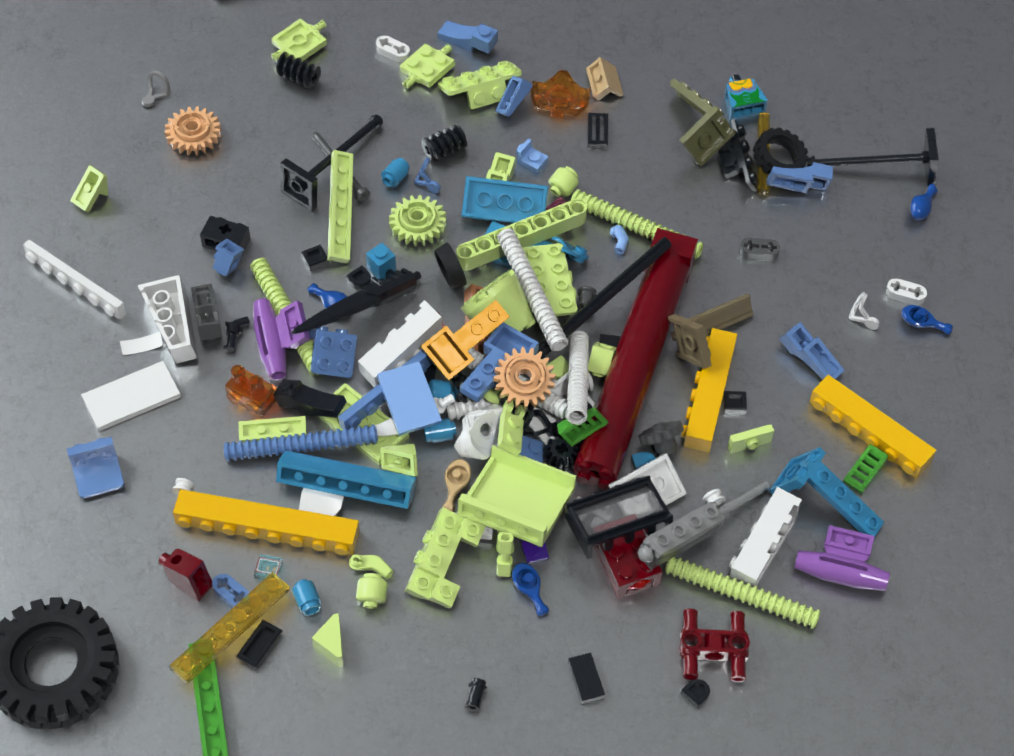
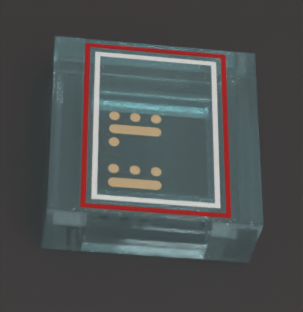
M260 554L254 578L277 582L283 559Z

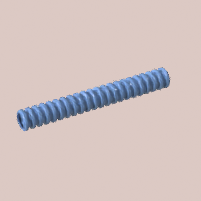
M372 424L371 427L365 425L364 428H361V426H358L357 429L350 427L349 430L343 428L341 431L340 429H336V431L330 429L329 432L323 430L322 433L316 431L315 434L309 432L307 435L305 433H302V435L295 434V436L289 434L288 437L281 435V438L274 436V439L267 437L266 440L260 438V440L253 439V441L247 439L246 442L239 440V443L232 441V444L225 442L224 456L225 460L230 462L231 459L238 461V458L245 460L246 457L252 459V457L259 458V456L265 458L266 455L272 457L273 454L279 456L285 450L297 453L304 451L306 453L307 450L314 452V449L321 451V448L328 450L329 447L332 449L339 447L340 449L342 446L348 448L349 445L356 447V444L363 446V443L370 445L371 442L377 444V428Z

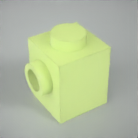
M596 342L592 347L588 371H591L592 375L597 377L607 376L617 347Z

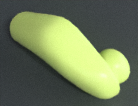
M355 554L349 561L351 569L355 571H375L386 580L394 573V570L377 555Z

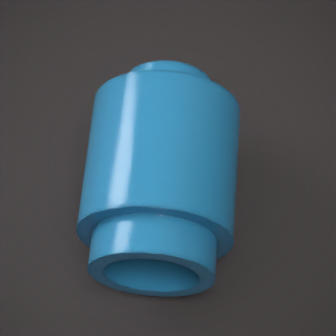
M402 158L392 160L381 173L382 182L388 187H397L408 174L410 167L407 161Z
M449 418L442 419L440 424L423 429L426 442L438 443L453 440V435H457L455 422H450Z
M303 579L296 582L292 588V593L299 610L305 616L314 615L321 610V599L313 581Z

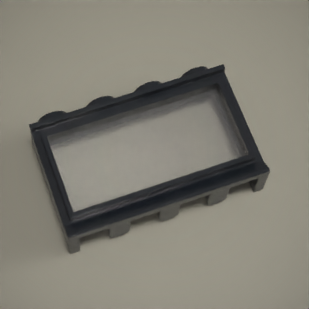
M650 475L636 478L631 482L616 485L611 489L595 492L590 496L575 499L565 504V519L587 560L592 558V547L602 544L605 551H609L613 548L614 539L623 536L626 543L629 544L634 541L635 532L644 529L649 536L656 532L657 524L664 522L665 526L673 522V515L669 512L656 490Z

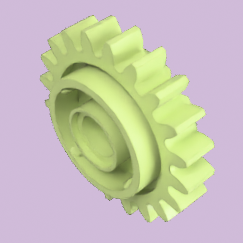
M411 195L410 201L402 198L403 204L396 202V208H391V214L389 215L390 229L393 232V236L398 235V241L405 239L406 245L413 241L414 246H417L418 242L425 246L426 240L433 243V237L439 239L440 233H444L446 212L443 211L442 205L437 206V200L430 202L429 196L422 200L421 195L418 196V199H414L413 195Z

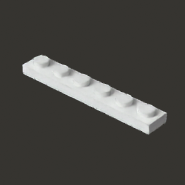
M31 240L23 244L26 252L25 256L31 263L41 266L47 274L51 273L56 276L62 284L71 286L78 295H84L93 305L102 307L109 316L114 315L121 320L126 315L123 302Z

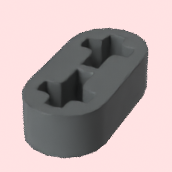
M746 238L741 242L739 251L741 256L746 259L773 261L779 255L780 245L771 239Z

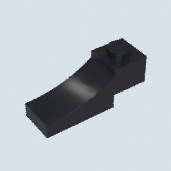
M282 380L273 394L279 407L297 408L301 415L337 417L347 403L344 395H335L304 385L301 380Z

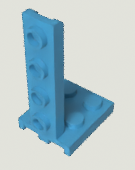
M820 447L792 458L769 489L772 495L777 487L789 493L794 489L799 490L807 481L860 533L876 536L884 524V521L821 462L826 452Z

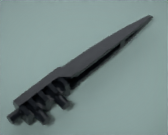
M405 268L401 269V272L389 269L386 272V280L372 277L369 281L370 285L362 287L360 291L315 314L294 328L291 333L298 334L347 318L370 307H379L414 290L417 280L421 279V274L419 271L412 273Z

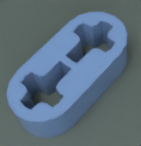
M223 573L214 577L212 581L214 593L235 611H244L250 606L249 592L235 579ZM227 583L229 591L225 587L219 588V584ZM234 594L239 598L244 597V601L236 602Z

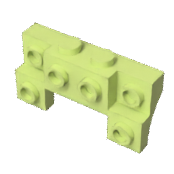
M442 507L436 516L431 530H427L422 539V542L425 544L422 551L418 550L414 557L413 563L416 565L404 592L450 609L460 586L444 577L460 541L473 547L478 546L486 525L457 515Z

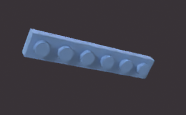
M421 350L402 366L419 361L425 373L433 362ZM380 384L338 416L342 430L343 428H347V430L350 427L356 428L364 418L374 414L378 407L386 402Z

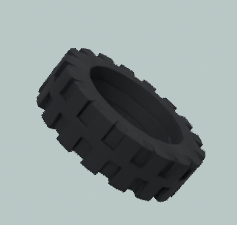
M769 128L768 131L765 130L754 144L753 158L757 161V166L761 167L765 174H770L773 166L780 168H804L808 161V150L804 147V142L800 141L796 134H791V131L787 129L784 131L782 128ZM777 144L783 146L791 153L794 163L784 164L777 161L769 153L767 145Z

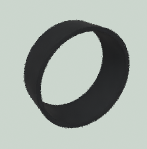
M446 242L435 249L436 261L449 287L454 289L467 285L463 269L450 244Z

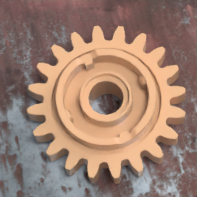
M197 106L194 111H192L191 107H188L187 112L180 109V115L173 113L174 119L168 118V124H165L166 131H164L168 145H172L173 150L178 148L180 154L186 150L187 155L194 151L198 155L199 150L206 153V147L213 149V143H218V138L221 137V125L218 117H214L213 112L207 114V108L199 111V106Z
M524 347L521 348L520 353L513 348L512 356L504 353L505 361L499 359L498 365L500 367H495L494 373L498 374L493 378V381L498 383L495 386V390H503L500 398L508 396L507 404L514 400L515 408H518L520 403H523L524 408L527 409L529 402L535 408L537 400L544 403L545 396L550 397V389H553L555 386L552 380L555 379L556 374L550 373L554 366H546L549 358L547 357L542 360L541 351L534 355V348H531L529 353H526ZM526 374L530 380L524 382L520 380L519 375Z

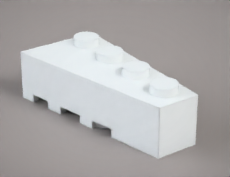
M425 300L419 305L421 309L415 315L410 313L405 318L406 322L401 328L391 330L383 344L378 342L358 361L360 373L374 388L379 384L378 373L404 365L422 350L420 348L422 344L443 328L442 316Z

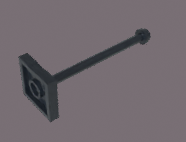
M377 114L370 116L368 119L369 123L336 150L346 152L370 131L380 129L383 124L382 118ZM331 154L309 172L285 158L280 162L281 192L310 211H313L317 207L318 178L316 176L331 164Z
M926 128L924 149L918 154L815 159V156L808 157L807 167L811 166L813 162L829 166L922 161V164L925 166L927 186L930 184L935 185L939 162L935 129Z

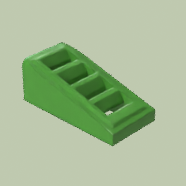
M594 407L587 410L586 421L590 424L584 422L580 424L582 427L579 428V425L572 424L565 419L557 424L559 434L571 446H574L608 424V420ZM595 416L598 420L594 421L592 417Z
M870 444L846 475L843 483L862 494L885 466L888 455ZM864 462H866V463L869 464L870 466L874 467V469H872V468H870L869 466H867L866 464H864ZM859 469L862 470L863 472H865V473L868 474L869 476H866L865 474H863L862 472H860V471H858V470H859ZM853 476H856L862 481H864L863 484L854 479Z

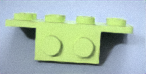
M501 61L493 67L483 66L479 68V71H466L458 77H445L442 81L438 82V87L448 96L466 92L468 105L472 110L499 102L506 90L505 80L511 79L512 76H521L522 70L509 61Z
M557 243L523 247L525 255L555 315L575 314L578 309L576 289L572 287L573 277L571 270L568 269L565 252L561 251L563 245Z

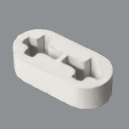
M389 36L377 38L376 51L380 55L398 63H403L410 57L408 45Z
M895 278L888 282L886 295L893 300L919 306L924 303L927 290L922 285Z

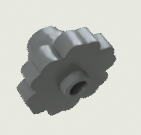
M680 420L661 422L643 431L638 437L642 445L653 444L659 456L663 454L671 455L677 451V443L674 437L683 432L684 428Z

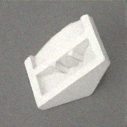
M303 488L299 510L335 516L342 508L344 496Z

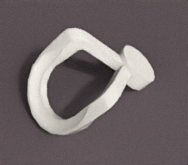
M862 292L851 309L849 319L863 322L867 328L876 330L880 322L874 317H869L863 308L867 293ZM858 306L863 317L854 316Z

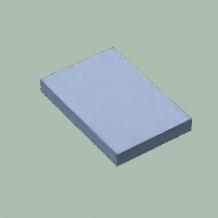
M419 361L377 374L399 436L442 422Z

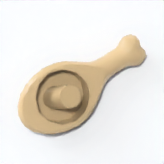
M463 459L453 461L445 471L444 477L448 488V497L443 507L452 512L455 510L454 503L458 493L467 486L471 478L470 465Z

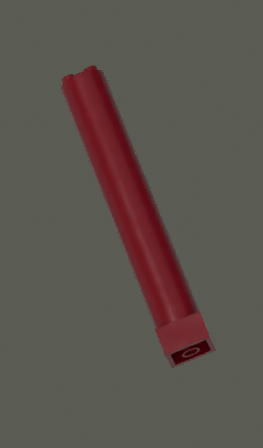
M657 228L651 247L663 237L670 240L671 247L646 268L595 406L608 420V424L583 439L573 467L574 473L577 475L576 480L581 484H591L598 486L602 490L610 489L608 485L618 479L672 322L668 321V316L675 314L685 283H688L694 267L698 239ZM595 416L592 417L594 421L598 420Z

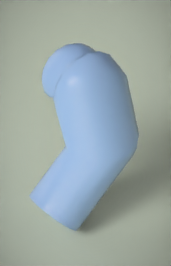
M616 225L611 227L610 235L618 240L614 251L622 255L626 250L629 237L622 226Z

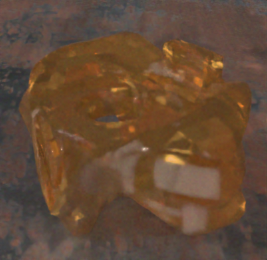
M559 70L545 82L532 81L533 87L530 91L535 108L538 111L550 112L551 117L563 118L564 114L578 116L589 105L591 89L580 87L566 70Z

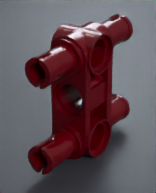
M685 609L683 611V629L680 632L679 652L683 659L684 667L683 678L686 680L698 679V660L730 661L731 681L737 683L746 681L745 662L749 658L750 639L745 631V613L742 611L730 613L731 631L698 629V611L696 609ZM686 642H693L695 646H688ZM734 644H739V645H741L743 648H742V649H737V648H735L733 645H734Z

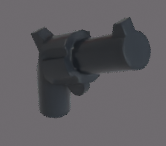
M247 316L232 322H225L227 326L226 336L228 338L227 344L224 345L223 349L230 352L235 350L236 338L243 332L241 327L250 324Z

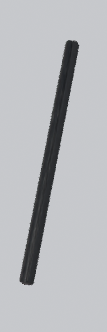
M666 237L660 239L562 324L561 327L566 338L671 247L670 240ZM546 339L539 344L538 353L542 352L541 359L552 351Z

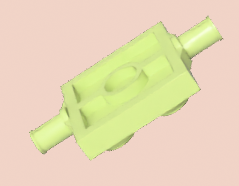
M300 18L271 38L272 44L279 49L271 55L272 59L277 62L283 52H287L288 56L294 55L295 59L301 58L303 62L327 45V39L319 33V31L327 27L326 23L321 20L312 26Z
M427 44L420 47L399 66L400 72L409 77L402 82L403 87L409 89L414 83L423 84L428 88L433 86L455 66V60L447 56L452 51V47L448 44L441 50H436Z

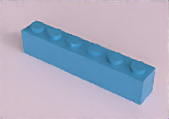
M285 450L277 464L276 482L408 509L414 498L416 477Z

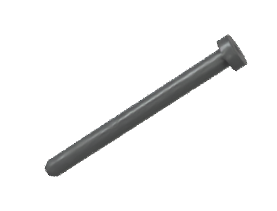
M318 132L312 133V138L326 156L331 154L333 150ZM353 176L352 188L356 192L355 196L360 202H363L369 198L370 191L366 187H362Z

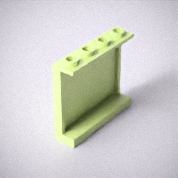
M493 445L491 457L467 495L462 493L458 499L457 515L501 532L512 533L514 537L542 547L563 512L565 504L568 503L574 493L576 476L526 456H515Z

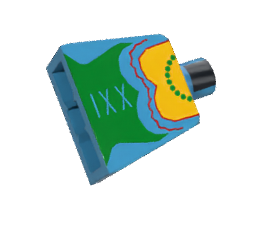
M732 75L729 78L730 83L726 84L724 94L729 121L765 114L768 100L754 79L742 80L740 75Z

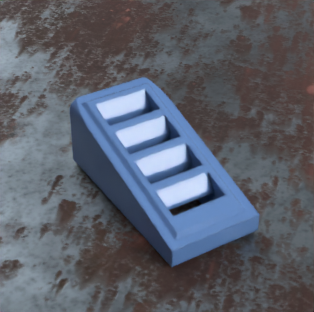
M512 76L496 112L509 117L529 93L533 84L522 78Z

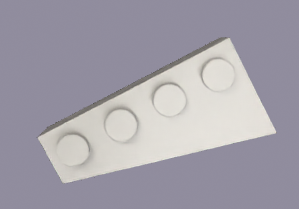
M180 275L138 285L176 364L197 359L187 293Z
M779 487L776 488L770 501L763 508L758 522L755 521L749 538H745L739 549L741 551L738 557L734 556L728 567L731 569L730 579L737 578L738 582L742 580L744 584L750 583L752 587L758 585L796 522L802 499Z

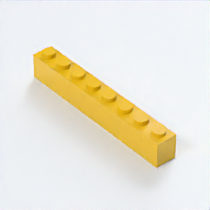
M182 489L179 491L173 510L175 524L181 527L189 528L191 526L207 532L214 530L230 536L236 534L249 539H265L271 543L282 542L294 547H310L316 551H333L339 555H354L360 533L359 520Z

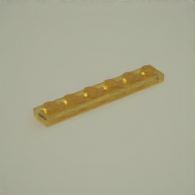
M272 572L169 665L170 670L184 683L188 684L289 592V586Z

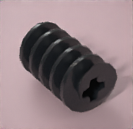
M283 52L278 59L276 66L277 75L307 89L313 88L321 76L320 67L315 69L313 63L308 66V61L302 62L301 58L295 59L294 55L288 56L287 52Z
M452 125L450 129L445 128L443 132L438 131L436 135L431 134L429 138L424 137L421 141L425 155L430 159L433 156L436 160H439V153L445 157L446 150L452 154L453 147L459 151L461 149L460 143L465 148L468 146L465 133L459 125Z

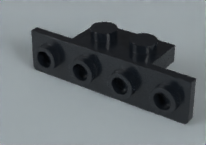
M732 119V128L736 133L718 150L723 173L729 179L744 172L747 185L753 192L758 191L756 185L758 178L752 169L754 162L748 153L750 146L744 137L747 135L746 130L742 124L739 125L735 119Z

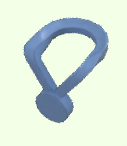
M427 157L414 183L427 186L430 192L436 194L440 191L441 186L436 181H431L424 172L431 160ZM422 176L425 181H420L419 178Z

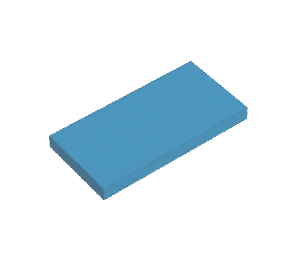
M466 176L461 218L508 224L516 223L546 210L548 186Z

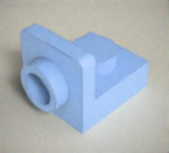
M529 138L524 144L521 143L516 150L517 164L535 174H538L548 162L549 156L532 148V140Z

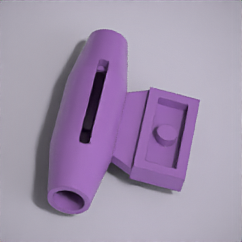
M258 299L253 303V318L260 357L269 378L274 381L281 380L287 375L285 349H295L311 340L309 331L298 334L291 333L294 328L306 321L303 305L301 302L295 301L281 309L280 313L276 316L269 299Z
M829 525L824 544L825 552L798 550L794 567L820 580L866 590L886 591L890 576L889 572L866 563L870 558L875 536Z

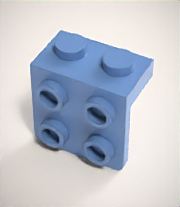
M324 326L309 330L310 339H314L311 372L344 378L352 377L357 335L348 334V330L335 329V332L328 331V327Z
M112 437L99 438L93 442L76 444L73 447L67 448L79 496L82 499L124 487Z

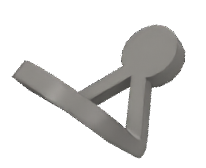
M152 71L148 75V96L142 98V105L144 107H152L155 104V100L167 97L170 94V84L167 77L159 71ZM152 76H157L163 81V93L152 96Z

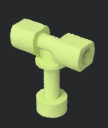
M497 530L496 551L500 555L497 557L496 574L499 577H510L513 570V558L510 554L515 549L514 535Z

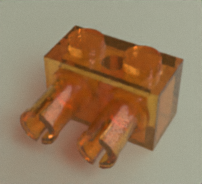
M241 365L233 366L231 369L232 377L225 384L228 400L234 404L242 405L251 414L263 417L276 402L273 396L277 389L276 386L263 380L259 375H254L245 370Z

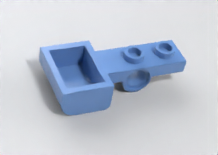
M503 322L483 344L484 354L487 356L460 386V392L478 403L490 388L495 389V386L498 384L493 381L494 376L498 375L494 373L495 367H500L498 365L499 359L505 361L504 353L512 356L513 348L520 353L521 348L524 347L526 353H529L530 349L534 348L533 354L537 355L539 342Z

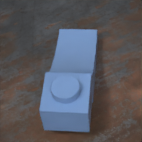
M446 20L438 31L437 37L470 52L476 48L489 54L498 41V30L482 23L479 26H466Z
M815 162L811 166L804 168H780L773 166L767 178V185L806 193L809 188L826 191L832 181L833 166Z
M801 322L794 325L779 338L791 355H796L804 361L822 380L827 375L836 379L845 371L819 337L813 338Z

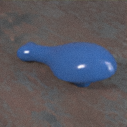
M934 184L928 186V190L924 195H917L912 199L911 213L914 219L921 221L930 214L932 197L938 192Z
M312 283L307 288L310 294H315L322 299L324 308L347 297V295L339 291L323 290L316 283Z
M908 305L902 309V318L912 327L934 328L947 335L952 332L953 326L950 323H942L936 320L928 310L921 306Z
M518 563L512 571L515 587L533 601L538 616L549 613L548 606L543 603L539 594L541 580L538 572L529 564Z

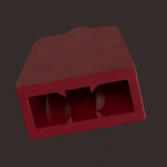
M179 548L175 549L171 555L163 553L160 556L158 564L163 567L169 581L195 600L200 601L212 587V579L203 560Z

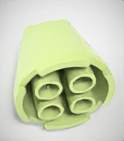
M512 269L499 276L498 280L482 288L460 307L463 313L469 319H472L497 300L510 316L504 321L507 325L521 332L536 323L519 279Z

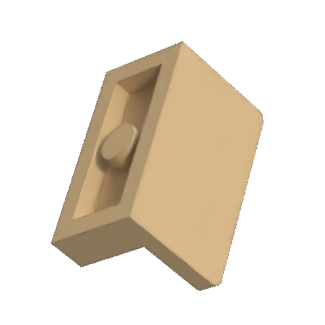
M600 57L586 68L595 99L601 100L610 92L619 97L623 96L618 73L613 64Z

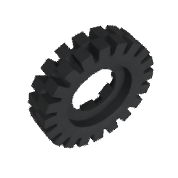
M50 597L49 605H44L42 599L31 601L30 610L25 611L23 606H20L12 611L13 620L9 621L4 617L0 621V710L5 715L9 713L11 719L21 725L27 721L30 728L42 729L44 723H48L50 729L63 728L64 720L69 719L71 725L83 720L80 715L82 712L87 711L91 715L99 708L97 701L99 699L106 701L112 692L110 683H116L118 676L116 665H119L117 646L103 617L99 618L97 611L89 605L84 609L80 601L70 599L68 604H64L62 597ZM50 638L63 639L69 642L77 653V665L69 678L56 685L43 686L33 682L27 676L24 667L25 658L34 645Z

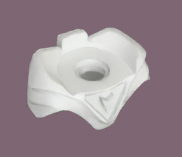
M492 404L482 410L473 411L465 415L462 419V432L454 445V448L461 457L485 460L491 456L492 446L498 445L500 415L503 409L501 405ZM487 423L489 430L481 432V426Z

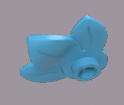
M558 236L552 237L551 240L558 241L563 245L561 251L568 253V256L579 263H584L585 260H588L587 250L578 245L574 247Z

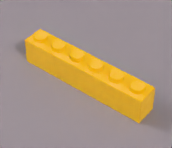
M712 328L710 336L706 337L708 348L711 352L710 360L712 366L705 369L702 368V371L697 370L694 383L698 384L697 389H692L690 401L694 403L693 407L688 406L686 419L689 420L688 425L684 424V431L681 434V437L685 438L684 447L709 453L737 339V333Z
M827 375L812 391L809 403L816 410L828 415L833 422L845 427L849 433L862 439L868 446L871 444L888 455L887 460L900 466L907 474L918 478L933 461L936 449L830 375Z

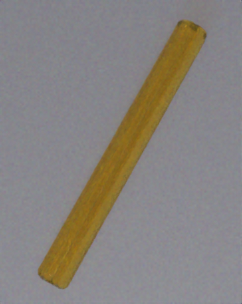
M761 112L759 114L758 138L765 130L768 131L770 128L769 113ZM768 144L767 148L770 153V144ZM758 167V193L767 195L770 190V186L767 185L769 174H765L762 171L763 169Z

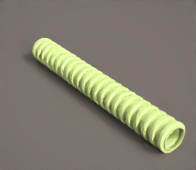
M577 189L571 200H584L587 203L589 214L594 213V216H600V219L605 218L607 222L617 223V225L623 226L624 229L629 228L630 232L640 233V236H646V239L652 238V241L657 228L674 232L673 229L668 230L666 226L663 228L661 224L656 225L654 221L651 223L650 219L645 220L643 216L633 215L631 211L628 213L627 209L622 210L620 206L610 205L608 201L605 203L603 199L599 200L598 197L593 198L592 194L587 195L585 191L582 193L580 189ZM699 242L697 245L695 260L702 253L703 242Z
M265 258L254 260L250 264V270L253 272L266 298L270 300L276 315H278L281 309L291 304L290 299L284 292L268 261ZM311 339L295 349L306 365L309 374L315 376L319 374L311 372L314 342Z
M673 557L668 560L665 568L667 575L671 573L672 577L679 576L680 580L684 578L688 583L692 581L693 585L700 584L701 588L705 586L707 590L713 589L714 593L718 591L722 596L726 594L728 598L732 596L736 601L740 599L741 603L748 602L749 606L753 604L755 608L761 607L762 611L766 609L769 610L768 613L770 614L774 612L776 616L782 615L783 619H786V617L790 618L789 621L791 622L795 620L797 624L801 622L805 627L809 625L811 626L810 629H814L821 614L820 609L815 611L812 606L807 608L806 604L800 605L798 601L794 603L790 598L786 600L785 596L778 597L777 593L773 595L771 591L765 592L764 588H761V590L757 589L758 586L756 585L754 587L750 583L746 585L742 580L738 582L737 578L730 579L729 575L725 577L723 573L717 574L715 570L709 571L710 568L704 569L702 565L698 567L694 562L690 564L689 560L682 561L681 557L678 559Z

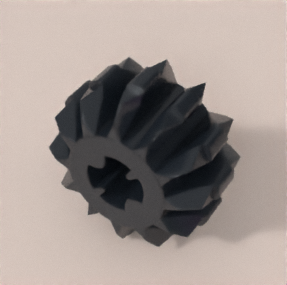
M557 435L556 440L550 438L548 445L543 447V460L547 462V465L567 472L568 468L573 470L580 448L576 444L571 446L565 439H561Z

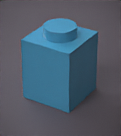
M381 243L366 253L367 269L377 279L386 278L387 270L392 269L396 271V256Z

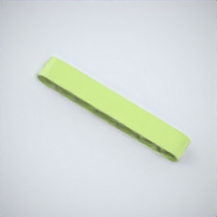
M574 199L459 245L456 249V256L463 271L472 270L505 256L497 240V235L502 230L513 229L523 248L582 226L587 218V203L582 199Z

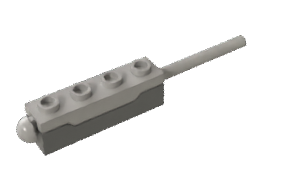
M765 481L719 508H716L710 501L647 536L636 552L639 559L652 570L715 534L725 520V514L770 489V484Z

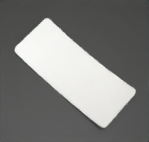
M157 332L142 338L120 341L122 354L129 355L158 348L163 345L161 333Z

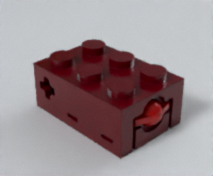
M634 514L595 527L592 530V535L636 520L637 517ZM643 529L635 532V539L632 543L627 544L623 536L614 539L613 548L609 551H605L602 544L594 546L617 599L625 597V594L629 596L649 589L651 585L655 587L661 584L663 572L660 565L650 570L636 553L646 538Z

